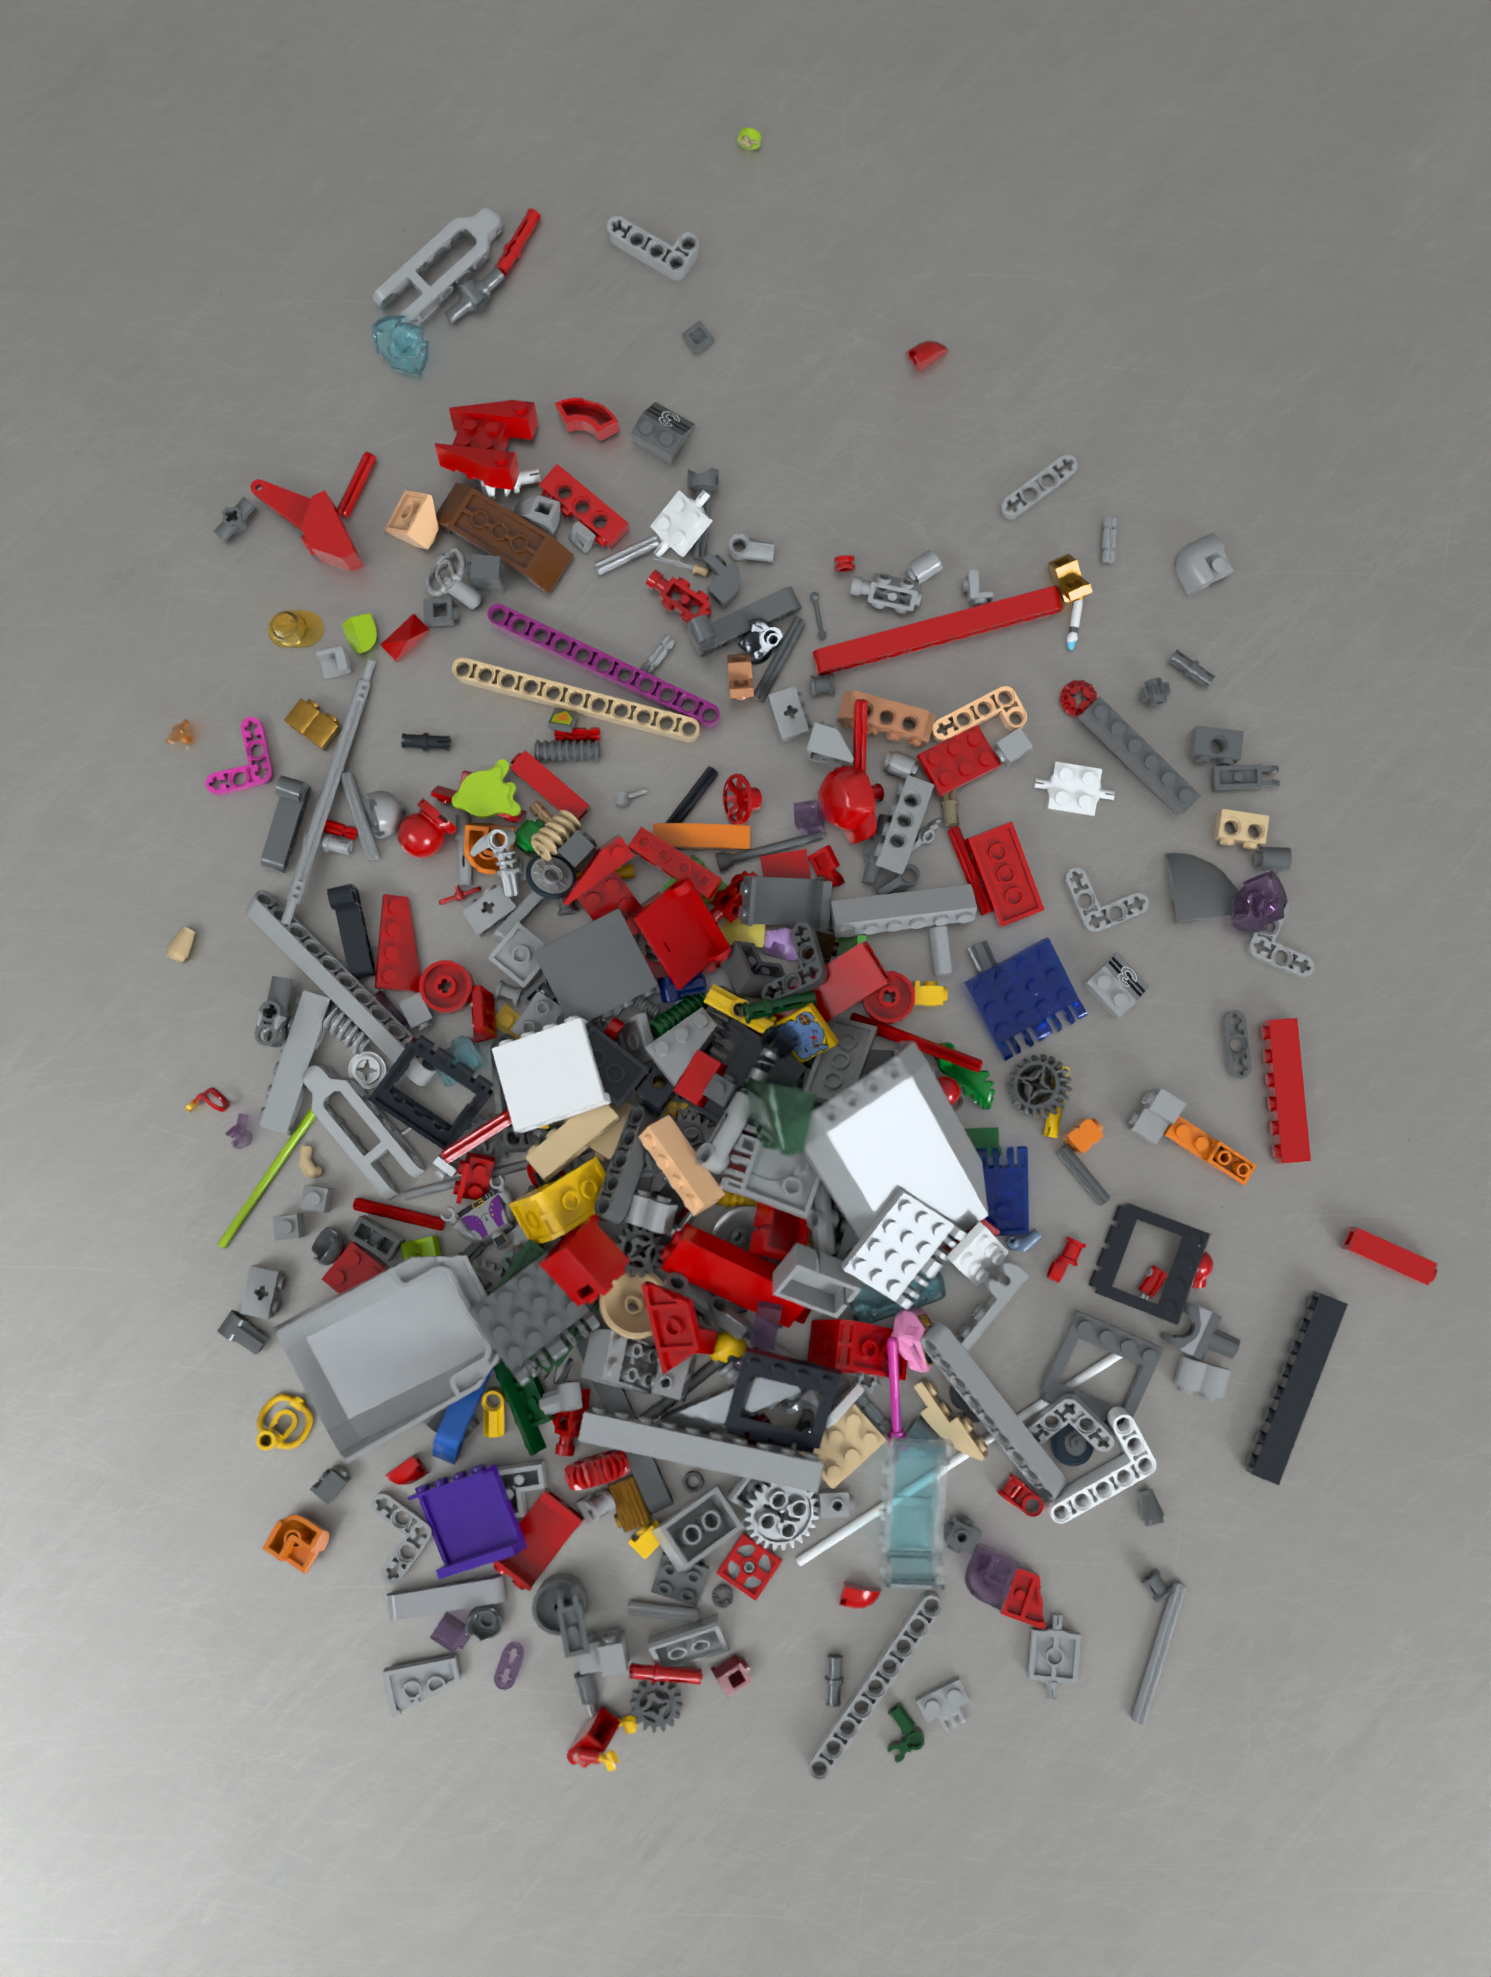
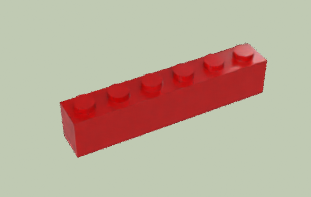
M1298 1018L1263 1021L1260 1033L1262 1040H1265L1266 1048L1263 1050V1061L1267 1064L1268 1073L1265 1074L1266 1087H1269L1270 1097L1267 1098L1268 1110L1272 1112V1121L1269 1122L1270 1133L1274 1135V1144L1271 1148L1272 1156L1276 1159V1163L1311 1161Z

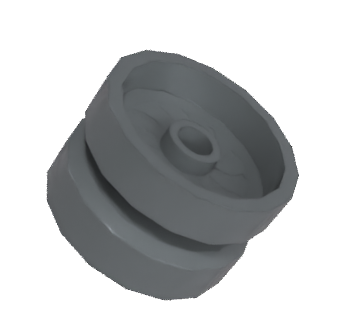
M558 1574L549 1577L543 1581L534 1596L532 1604L533 1618L539 1628L548 1634L561 1635L555 1587H562L564 1603L568 1605L573 1604L570 1585L576 1583L579 1599L582 1602L584 1615L586 1613L588 1604L586 1589L581 1581L571 1575Z

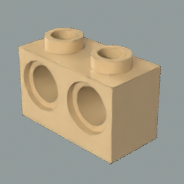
M1221 809L1217 812L1213 840L1220 841V844L1225 846H1234V843L1243 844L1245 849L1257 850L1258 847L1266 844L1269 816ZM1225 823H1230L1234 827L1233 834L1225 831ZM1248 827H1254L1257 830L1256 838L1248 834Z

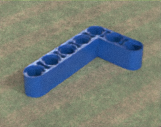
M493 1368L484 1379L480 1388L448 1406L434 1438L433 1457L453 1465L456 1464L463 1447L464 1434Z

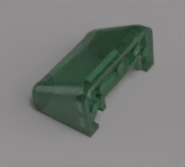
M748 1079L746 1090L759 1142L763 1143L764 1148L772 1150L779 1148V1154L792 1157L795 1156V1152L803 1154L816 1094Z

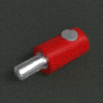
M1152 1265L1138 1288L1141 1291L1139 1297L1145 1300L1148 1297L1153 1299L1168 1274Z

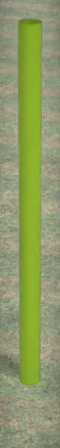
M312 1105L217 1244L224 1249L227 1247L316 1117L312 1112Z

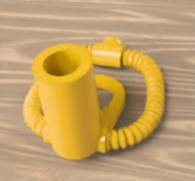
M280 1393L266 1402L261 1411H259L258 1419L256 1420V1427L259 1431L256 1444L259 1449L273 1450L278 1448L291 1450V1448H296L306 1440L312 1428L311 1425H313V1415L310 1409L304 1405V1399L299 1396L293 1398L291 1395ZM284 1400L289 1402L291 1406L298 1411L301 1410L306 1416L305 1429L293 1442H284L297 1425L296 1414L291 1410L283 1409L277 1412L268 1428H264L263 1419L267 1411L277 1401ZM287 1414L292 1418V1424L282 1435L273 1428L275 1424H278L279 1417Z

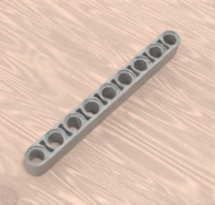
M934 1323L920 1339L922 1348L1038 1495L1045 1501L1054 1502L1068 1483L1066 1477L952 1332L944 1324Z
M927 1590L920 1595L808 1758V1771L812 1778L823 1780L830 1774L940 1615L943 1605L935 1591ZM928 1599H935L937 1604L934 1608L928 1609L924 1606L925 1602ZM915 1619L923 1621V1625L918 1629L910 1626L911 1622ZM901 1639H906L909 1641V1645L905 1649H900L896 1646L897 1642ZM888 1659L894 1660L895 1665L891 1669H886L882 1666L884 1661ZM872 1680H879L881 1682V1686L877 1689H872L868 1685ZM859 1700H864L868 1703L863 1709H858L854 1705ZM845 1720H850L854 1724L850 1729H844L840 1726L841 1723ZM832 1740L837 1741L839 1747L829 1749L827 1743ZM816 1761H822L826 1765L823 1769L817 1770L813 1767V1764Z

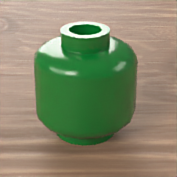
M538 819L535 822L526 820L515 832L516 841L514 844L527 855L529 853L537 854L531 845V837L533 834L538 833L539 829L544 827L545 824Z

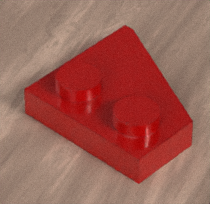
M1015 1566L999 1612L1004 1616L1045 1629L1042 1609L1043 1601L1040 1592V1576L1037 1573Z

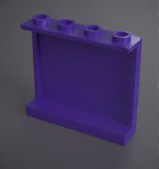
M485 1463L473 1467L470 1473L463 1470L452 1475L453 1479L448 1480L447 1476L433 1482V1486L425 1483L416 1487V1493L408 1497V1500L419 1499L426 1520L431 1526L434 1541L444 1564L436 1570L439 1579L514 1556L528 1547L496 1464L487 1467Z

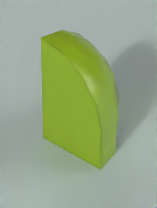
M371 613L350 617L341 625L350 647L359 654L366 652L375 644L377 632Z

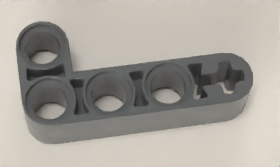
M281 775L275 790L279 801L262 853L261 867L285 873L289 867L308 805L311 786L304 781Z

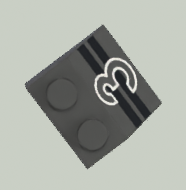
M654 402L641 414L631 431L632 443L672 465L694 429L695 424Z

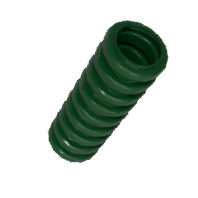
M696 990L693 994H689L688 997L683 998L682 1001L677 1002L676 1005L662 1012L660 1016H656L654 1020H650L649 1026L652 1035L659 1038L701 1007L707 1009L709 1005L704 1003L706 995Z

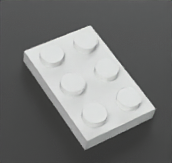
M979 1221L951 1251L947 1258L977 1287L989 1277V1273L997 1265H1000L1005 1260L1009 1252L987 1227Z

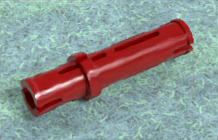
M532 208L527 210L510 242L506 243L503 247L504 252L494 266L503 275H508L515 260L520 258V251L541 219V215Z
M631 1663L629 1666L630 1679L649 1680L650 1683L666 1681L700 1685L703 1677L702 1669L669 1667L659 1665L658 1663H651V1665Z

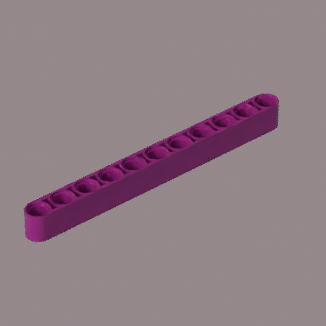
M494 604L488 609L487 615L492 626L509 636L673 713L696 719L699 725L705 728H715L720 722V711L713 703L502 604ZM497 613L505 614L504 619L498 622L494 620V616ZM521 622L526 624L524 630H515L516 624ZM540 632L547 634V638L543 641L535 639L536 635ZM561 642L568 644V648L564 651L556 649L557 645ZM581 652L589 654V658L585 661L577 659ZM602 662L611 664L610 668L606 671H600L598 666ZM623 672L632 674L631 678L627 681L620 680L619 676ZM648 681L653 684L652 688L648 691L640 689L643 682ZM669 691L674 694V697L670 701H664L661 695ZM687 701H691L695 704V707L691 711H686L682 708V705ZM707 711H712L716 714V717L712 721H707L703 718V715Z

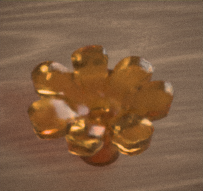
M184 719L180 726L176 724L172 728L174 732L168 736L165 741L166 743L171 744L181 740L186 745L190 744L193 738L186 733L187 726L189 725L187 719Z

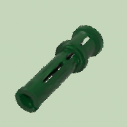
M814 991L774 1000L762 998L759 1002L749 1004L743 1002L742 1012L744 1020L748 1024L751 1023V1020L764 1017L771 1019L773 1014L800 1009L810 1003L816 1006L817 1001Z

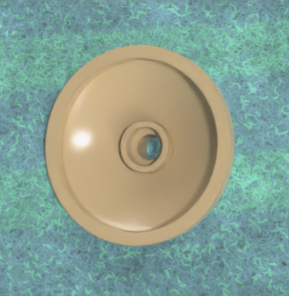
M628 1271L618 1280L612 1282L614 1287L606 1295L602 1296L600 1294V1311L606 1324L617 1334L631 1339L647 1338L652 1336L653 1332L641 1284L645 1281H650L661 1286L663 1281L654 1273L648 1274L645 1271V1277L639 1278L638 1273L635 1277H630V1271ZM628 1305H633L635 1311L629 1310Z

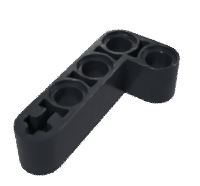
M347 884L327 889L329 904L336 913L348 971L357 980L375 976L371 945L357 887L353 884Z

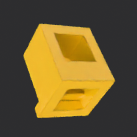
M920 981L913 982L915 990L914 1006H942L943 1001H947V987L938 986V982L924 981L923 986L920 985Z
M657 1519L649 1525L641 1526L635 1533L637 1537L632 1535L628 1540V1544L644 1560L660 1545L651 1531L661 1524Z

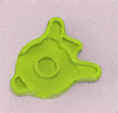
M500 759L491 769L477 771L467 776L458 792L452 797L453 806L456 809L469 812L477 818H489L501 813L517 817L521 813V808L513 800L516 786L512 782H504V778L510 769L508 761Z

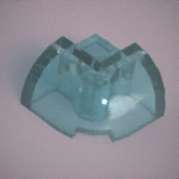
M401 315L386 316L376 321L372 325V333L377 354H381L391 364L390 368L420 376L425 368L429 352V341L424 340L422 327L406 323L405 316Z

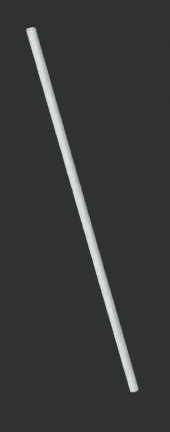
M1111 1353L1066 1382L1065 1385L1075 1389L1123 1357ZM1040 1399L1018 1413L1017 1416L1023 1423L1049 1406L1050 1403ZM990 1433L981 1437L987 1445L995 1441ZM961 1451L796 1557L797 1563L801 1567L970 1456Z

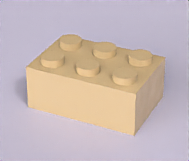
M855 1402L836 1423L829 1428H825L820 1448H814L813 1453L820 1455L819 1459L825 1460L821 1477L832 1489L839 1485L887 1441L885 1435Z

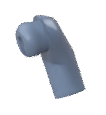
M1033 1229L1026 1237L1011 1235L1007 1238L1006 1242L1008 1248L1013 1251L1027 1252L1043 1237L1036 1229Z

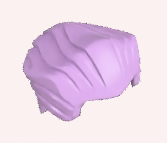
M783 928L765 931L763 953L782 960L797 961L798 957L792 939V930Z

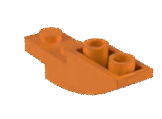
M1181 1116L1177 1118L1174 1124H1169L1163 1133L1164 1136L1177 1143L1185 1151L1244 1186L1257 1167L1256 1164L1221 1141L1214 1139Z

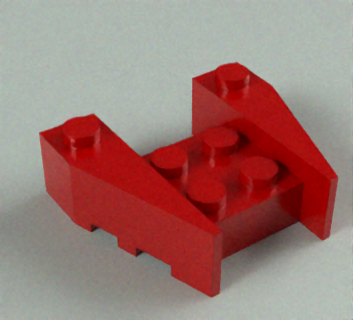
M507 400L450 407L449 412L454 431L458 432L452 445L435 443L434 446L440 467L452 472L457 470L465 473L467 478L472 480L477 478L482 480L484 485L492 488L514 490L520 474L515 452L505 450L510 437L533 440L539 424L535 403Z
M617 834L598 848L591 861L585 866L581 875L562 901L567 906L577 898L593 921L619 908L632 935L641 933V930L633 918L662 893L658 891L642 904L637 901L616 872V869L635 856L622 837Z

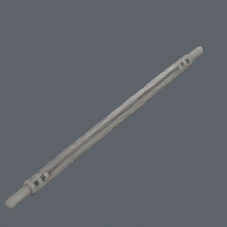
M371 659L366 660L361 678L357 680L285 899L287 904L280 923L290 926L296 905L300 903L371 686L369 681L376 663Z

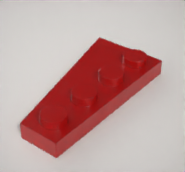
M384 894L382 897L374 988L419 993L421 976L408 897Z

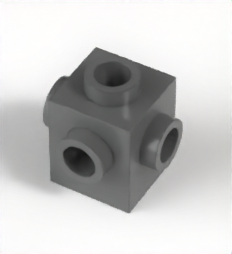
M961 1515L960 1519L953 1516L951 1521L947 1520L942 1530L944 1541L948 1543L947 1548L956 1553H960L962 1550L972 1555L982 1534L980 1528L974 1526V1521Z

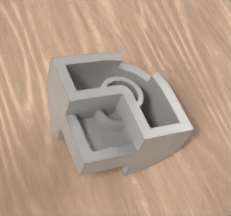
M1214 533L1189 543L1177 556L1175 568L1187 596L1208 587L1211 583L1234 572L1223 551L1225 549L1224 544Z

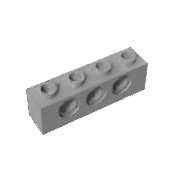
M910 775L907 776L905 783H899L895 794L900 796L897 803H892L888 814L893 817L890 823H885L881 834L885 836L884 842L878 843L874 853L878 857L877 866L901 875L903 874L934 784ZM905 802H912L914 806H909ZM898 822H905L907 826H901ZM891 842H898L900 847L892 845Z

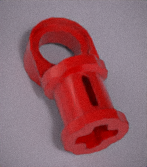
M1067 1236L1064 1250L1051 1263L1047 1278L1059 1283L1069 1263L1077 1267V1259L1082 1248L1086 1247V1244Z

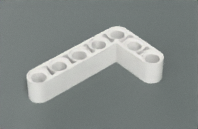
M1114 1407L1107 1414L1108 1424L1124 1454L1066 1486L1054 1502L1045 1501V1508L1054 1522L1060 1524L1068 1522L1155 1471L1156 1461L1135 1421L1124 1408ZM1125 1417L1122 1424L1116 1425L1120 1418ZM1131 1438H1136L1134 1443L1127 1445ZM1142 1458H1146V1461L1143 1464L1138 1465L1139 1461ZM1121 1470H1125L1122 1476H1117ZM1104 1482L1101 1488H1096L1098 1483ZM1078 1494H1084L1081 1499L1075 1500ZM1057 1506H1063L1060 1511L1054 1512Z

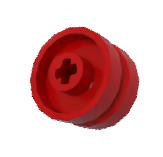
M440 960L432 963L423 971L419 981V991L422 1000L430 1008L445 1014H455L471 1004L472 987L476 986L472 974L464 966L451 960ZM448 983L452 984V987H449L448 992H446L445 985Z
M886 971L892 982L863 999L862 1006L865 1013L871 1019L884 1024H895L902 1021L912 1011L915 1003V990L912 983L903 974L895 971ZM885 994L892 996L891 1002L883 1000Z

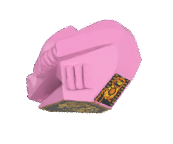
M910 1307L909 1310L905 1308L900 1309L896 1314L894 1330L891 1333V1337H895L897 1340V1351L904 1359L908 1360L910 1369L920 1373L929 1371L930 1365H933V1360L922 1348L920 1339L934 1323L922 1308Z

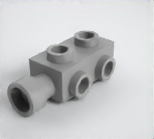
M873 573L872 581L863 580V577L854 575L850 591L852 595H869L867 602L872 603V606L875 608L883 609L885 606L895 608L896 612L903 614L913 611L914 605L919 606L922 592L918 591L919 582L910 578L892 577L887 573Z

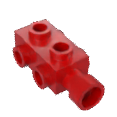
M656 569L648 577L645 585L652 590L656 589L660 592L659 598L662 601L660 604L670 612L675 610L681 614L680 618L687 624L690 620L706 614L708 618L712 613V610H710L711 603L708 601L710 597L701 590H698L697 593L689 588L691 586L690 583L684 578L679 577L675 579L672 577L668 581ZM678 594L680 599L675 601L672 599V596ZM693 607L699 608L697 614L691 612Z
M747 871L736 874L724 890H719L715 893L714 899L711 901L714 907L710 912L717 924L723 917L730 923L739 917L738 911L742 905L740 885L744 882V876H758L754 871L750 874Z
M581 1382L579 1383L583 1407L577 1410L558 1412L554 1415L555 1419L552 1420L555 1426L554 1433L560 1435L559 1443H556V1455L574 1456L575 1445H573L574 1438H579L583 1414L588 1410L591 1390L581 1387Z

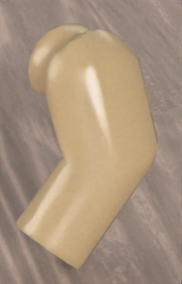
M300 1146V1169L310 1179H313V1177L319 1178L322 1174L321 1166L314 1165L311 1161L313 1147Z

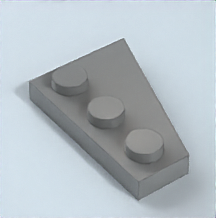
M456 1654L384 1669L383 1673L393 1718L410 1706L414 1707L421 1700L432 1694L435 1695L460 1681L461 1676Z

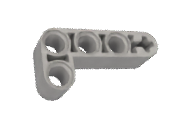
M614 216L607 222L608 238L613 245L672 280H682L699 255L698 237L692 232L682 233L672 247L623 217ZM636 240L642 241L640 245L632 244ZM687 244H691L694 246L692 249L684 248V246ZM654 252L662 253L659 257L652 256ZM675 263L682 265L677 269L671 267Z

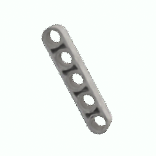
M495 1574L393 1591L386 1594L390 1620H399L500 1603L506 1600L503 1575Z

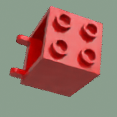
M596 1214L591 1215L584 1223L565 1234L539 1264L578 1307L586 1302L589 1304L593 1303L600 1294L602 1296L606 1295L614 1287L612 1282L624 1275L626 1272L624 1268L630 1261L597 1225L599 1217Z

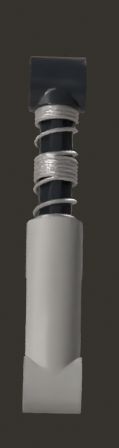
M776 1026L767 1028L762 1034L761 1045L763 1050L760 1053L762 1057L756 1061V1068L753 1067L751 1069L752 1071L748 1075L749 1079L745 1080L747 1083L745 1087L741 1088L740 1092L736 1091L708 1143L703 1144L697 1150L696 1163L713 1174L719 1175L728 1167L729 1153L757 1105L754 1097L756 1094H760L758 1090L768 1080L767 1078L770 1075L768 1072L772 1066H775L774 1062H778L779 1058L787 1057L794 1048V1039Z

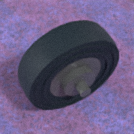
M1070 1423L1051 1438L1053 1454L1064 1465L1079 1466L1086 1463L1092 1456L1094 1447Z

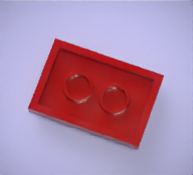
M979 725L917 755L918 761L930 782L934 784V789L939 797L1001 766Z

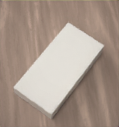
M859 1383L850 1389L830 1411L826 1428L836 1423L864 1392Z

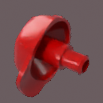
M843 765L829 772L818 790V802L825 821L842 829L851 844L861 843L874 835L877 826L875 802H881L884 799V789L881 784L871 785L867 773L856 766Z

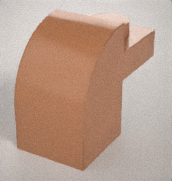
M750 653L727 655L730 699L746 700L749 697H754Z

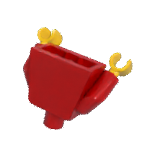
M602 1706L577 1732L567 1750V1760L572 1765L579 1764L583 1768H586L591 1763L600 1764L604 1762L608 1771H614L616 1769L614 1763H620L618 1756L614 1750L605 1751L620 1726L624 1727L626 1734L636 1732V1727H638V1724L635 1723L636 1718L629 1714L620 1719L619 1716H613Z

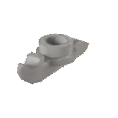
M942 818L933 819L918 831L912 851L917 849L922 843L933 841L935 837L934 830L939 828V824L943 821Z

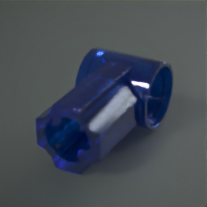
M703 972L698 973L681 990H677L670 977L658 979L662 1003L682 1000L683 997L707 992V984Z

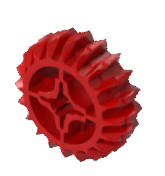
M617 1449L579 1459L568 1464L564 1469L566 1483L574 1491L609 1483L623 1477L630 1470L628 1456L626 1457L625 1451Z

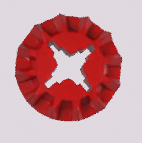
M1073 680L1062 689L1060 704L1067 714L1078 717L1097 698V692L1092 684L1084 680ZM1082 690V697L1086 701H1081L1078 707H1076V699L1072 695H1077Z

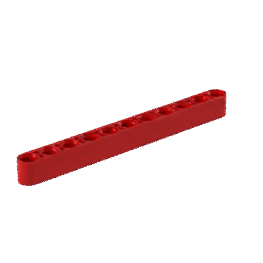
M1051 586L819 648L813 651L812 655L818 675L824 676L1061 612L1064 608L1058 587Z

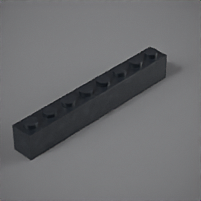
M1315 1291L1313 1295L1309 1296L1306 1302L1307 1312L1305 1317L1300 1319L1297 1326L1299 1333L1296 1340H1293L1289 1347V1359L1281 1367V1380L1279 1385H1275L1272 1391L1271 1398H1273L1270 1408L1267 1407L1264 1412L1263 1421L1265 1422L1262 1430H1258L1255 1435L1254 1443L1256 1445L1253 1453L1250 1452L1246 1459V1471L1276 1485L1280 1484L1346 1311L1347 1303Z

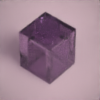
M817 800L794 803V822L801 835L825 832L824 817Z
M448 1612L445 1613L430 1636L432 1640L453 1654L458 1647L463 1649L470 1638L467 1635L465 1623Z

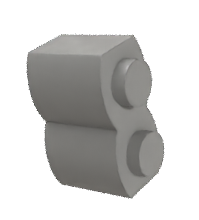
M637 1189V1192L633 1194L623 1221L657 1233L670 1234L678 1205L671 1203V1198L657 1195V1198L651 1196L652 1192Z
M1181 1355L1174 1384L1179 1386V1391L1193 1394V1391L1201 1392V1397L1216 1401V1398H1224L1231 1371L1227 1368Z

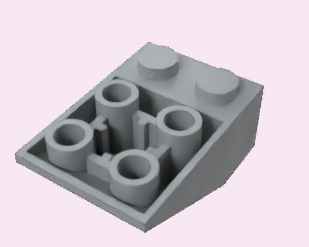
M597 1329L594 1332L591 1331L581 1377L598 1383L651 1395V1382L658 1360L656 1346L639 1339L623 1337L613 1330Z

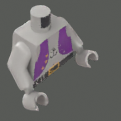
M499 1173L498 1176L501 1179V1184H496L491 1177L490 1185L494 1189L458 1212L459 1217H455V1211L451 1206H447L452 1212L451 1217H444L441 1212L440 1216L442 1220L450 1221L451 1226L462 1238L475 1244L482 1242L486 1246L494 1243L498 1250H503L510 1245L506 1234L515 1228L513 1221L516 1217L508 1205L515 1199L509 1188L504 1186L505 1176Z

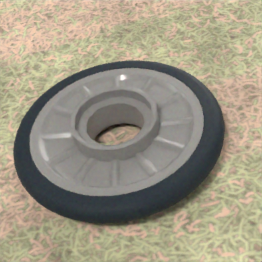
M552 854L550 861L544 860L540 855L534 857L526 868V880L531 889L538 895L548 899L566 897L577 880L576 873L571 864L562 857ZM551 872L555 874L557 880H549L545 873Z

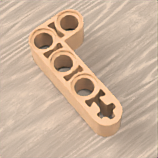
M1003 686L938 719L933 725L931 738L934 742L940 744L996 716L1000 717L1007 730L1013 732L1019 727L1022 729L1027 721V714L1015 691L1009 686ZM1005 694L1009 697L1010 702L1003 704L999 701L998 696ZM978 706H987L989 713L986 715L981 714L977 709ZM1013 714L1018 715L1021 723L1013 724L1009 716ZM965 716L969 723L967 725H960L957 722V717ZM951 723L952 727L946 731L945 736L943 733H937L939 727L943 730L948 728Z

